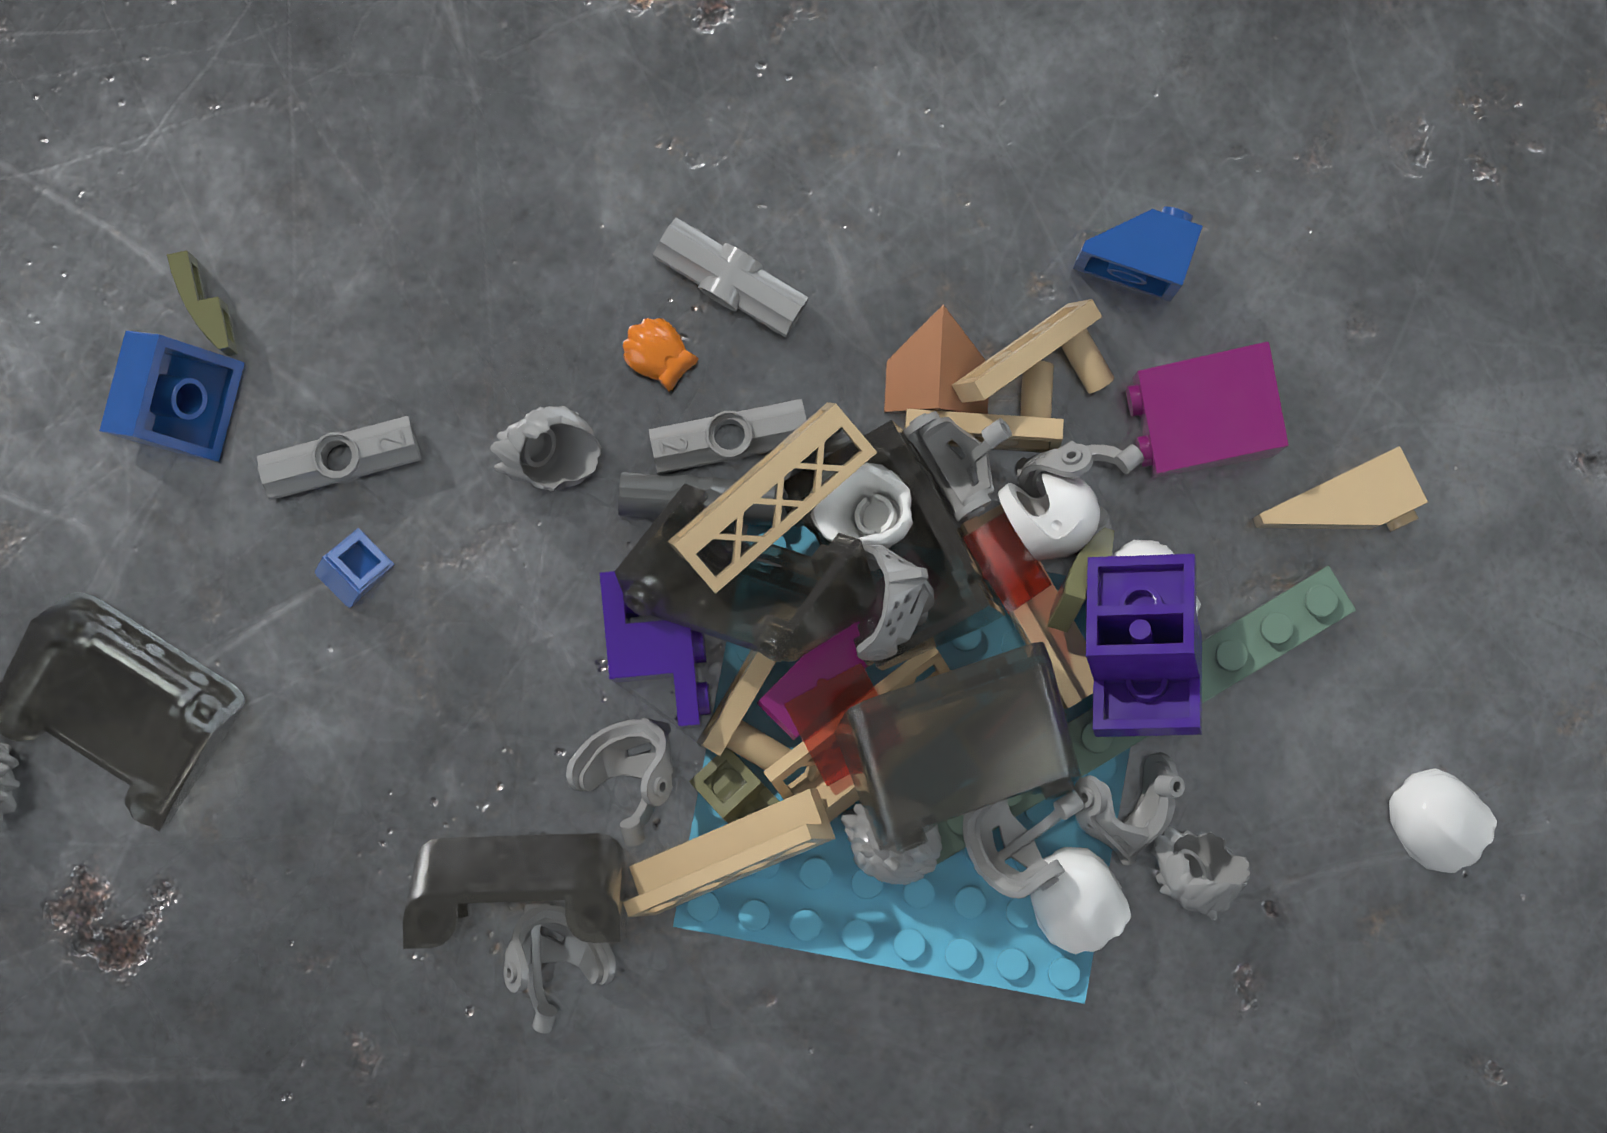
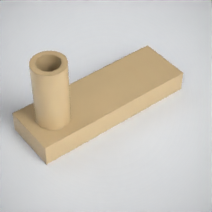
M1093 299L1068 303L952 384V387L962 403L985 400L1061 346L1088 394L1099 391L1115 379L1087 330V327L1102 318V315Z
M1039 361L1022 373L1020 416L937 411L941 418H951L959 427L981 443L985 441L981 431L999 418L1003 419L1009 426L1012 436L994 449L1046 452L1054 448L1058 449L1063 440L1064 419L1051 418L1054 365L1047 361ZM907 409L904 429L916 417L924 413L929 414L935 410ZM904 435L903 443L912 444ZM953 439L948 442L950 446L960 447Z
M775 608L697 740V743L721 756L725 748H728L763 770L769 768L792 750L742 719L801 621L799 617L784 608Z

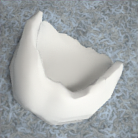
M866 462L811 510L810 515L822 536L832 543L847 549H851L858 544L882 545L889 549L892 545L901 541L913 525L910 509L912 497L910 489L897 474L883 465ZM823 471L822 483L836 471Z
M1434 768L1411 774L1404 784L1394 791L1389 800L1390 822L1396 835L1409 856L1426 869L1456 873L1462 867L1471 866L1480 859L1482 851L1494 839L1497 820L1489 807L1479 799V796L1458 778Z
M1062 847L1052 855L1042 858L1048 864L1057 859L1065 869V872L1058 877L1059 881L1044 891L1040 889L1030 894L1038 926L1051 944L1075 955L1084 951L1094 952L1102 949L1109 940L1119 936L1124 931L1125 925L1131 918L1129 904L1121 890L1120 882L1103 859L1090 849L1081 847Z

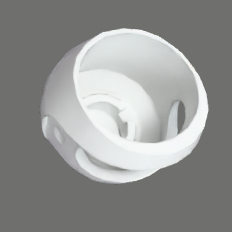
M1050 472L1042 473L1047 493L1039 498L1029 496L1012 483L1006 484L998 491L1001 505L1025 547L1038 561L1068 557L1081 551L1098 529L1100 508L1097 497L1090 486L1079 477L1070 478Z

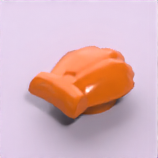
M646 318L641 324L630 326L628 338L622 345L624 360L628 366L645 377L659 380L668 392L673 390L682 375L694 366L699 359L686 350L676 329L662 318Z

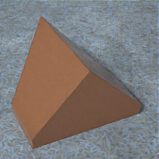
M944 304L887 360L884 413L906 414L907 409L988 414L989 397L985 400L962 403L952 387V384L986 360Z

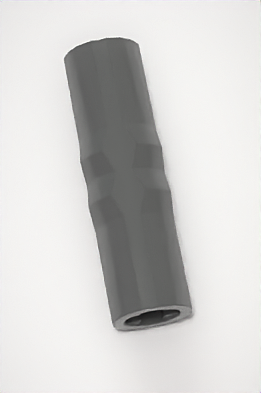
M622 472L619 485L618 515L691 522L738 480L690 475L672 476ZM773 486L761 498L774 499L775 486ZM753 504L744 512L743 524L772 526L774 505Z

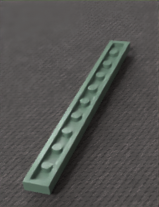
M1329 565L1202 641V704L1356 611ZM1092 708L927 808L937 823L941 836L942 850L940 851V857L936 859L937 864L966 847L962 829L965 811L978 798L977 795L993 784L996 786L1002 782L1006 783L1012 793L1008 800L1011 814L1016 817L1148 736L1095 737Z

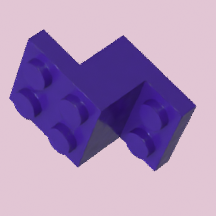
M1195 554L1088 557L1086 658L1094 680L1093 732L1095 737L1202 735V633L1196 612L1197 562Z
M621 571L601 572L600 584L609 679L614 683L674 678L678 726L682 729L703 727L702 716L712 715L709 683L699 682L697 664L707 663L704 631L702 629H694L690 618L631 623L630 618L640 617L637 586L634 585V582L627 583V578Z

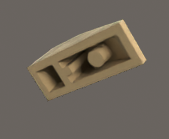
M1399 446L1257 515L1252 520L1256 528L1372 530L1386 523L1389 531L1392 532L1419 519L1414 509L1428 503Z

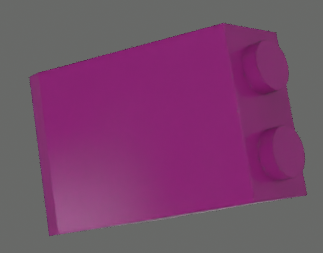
M1269 342L1139 370L1132 378L1134 385L1126 387L1130 414L1132 417L1140 416L1143 436L1136 437V447L1139 448L1144 456V461L1140 463L1141 468L1149 467L1151 479L1271 458L1289 446Z

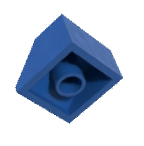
M1164 206L1162 212L1151 209L1086 240L1076 258L1073 269L1171 302L1184 283L1203 226L1191 222L1193 216L1178 208Z
M125 331L99 431L137 443L219 462L245 362L160 334Z

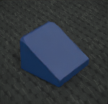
M357 528L322 557L315 570V574L348 608H351L395 564Z

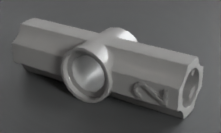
M675 218L668 226L653 253L655 259L698 284V289L715 302L735 312L738 309L743 311L759 323L761 322L775 333H779L784 337L793 328L809 300L804 294L764 271L763 265L749 254L731 244H719L700 230L678 218Z
M802 399L738 412L723 411L713 417L649 429L657 474L723 461L737 462L744 457L771 452L807 421ZM734 424L743 430L745 438L739 447L733 450H726L716 443V432L723 425Z
M410 416L345 433L330 432L315 441L257 456L258 471L269 500L334 483H350L360 476L421 460L420 448ZM338 445L349 446L352 452L350 464L341 471L330 470L327 465V456L332 448Z

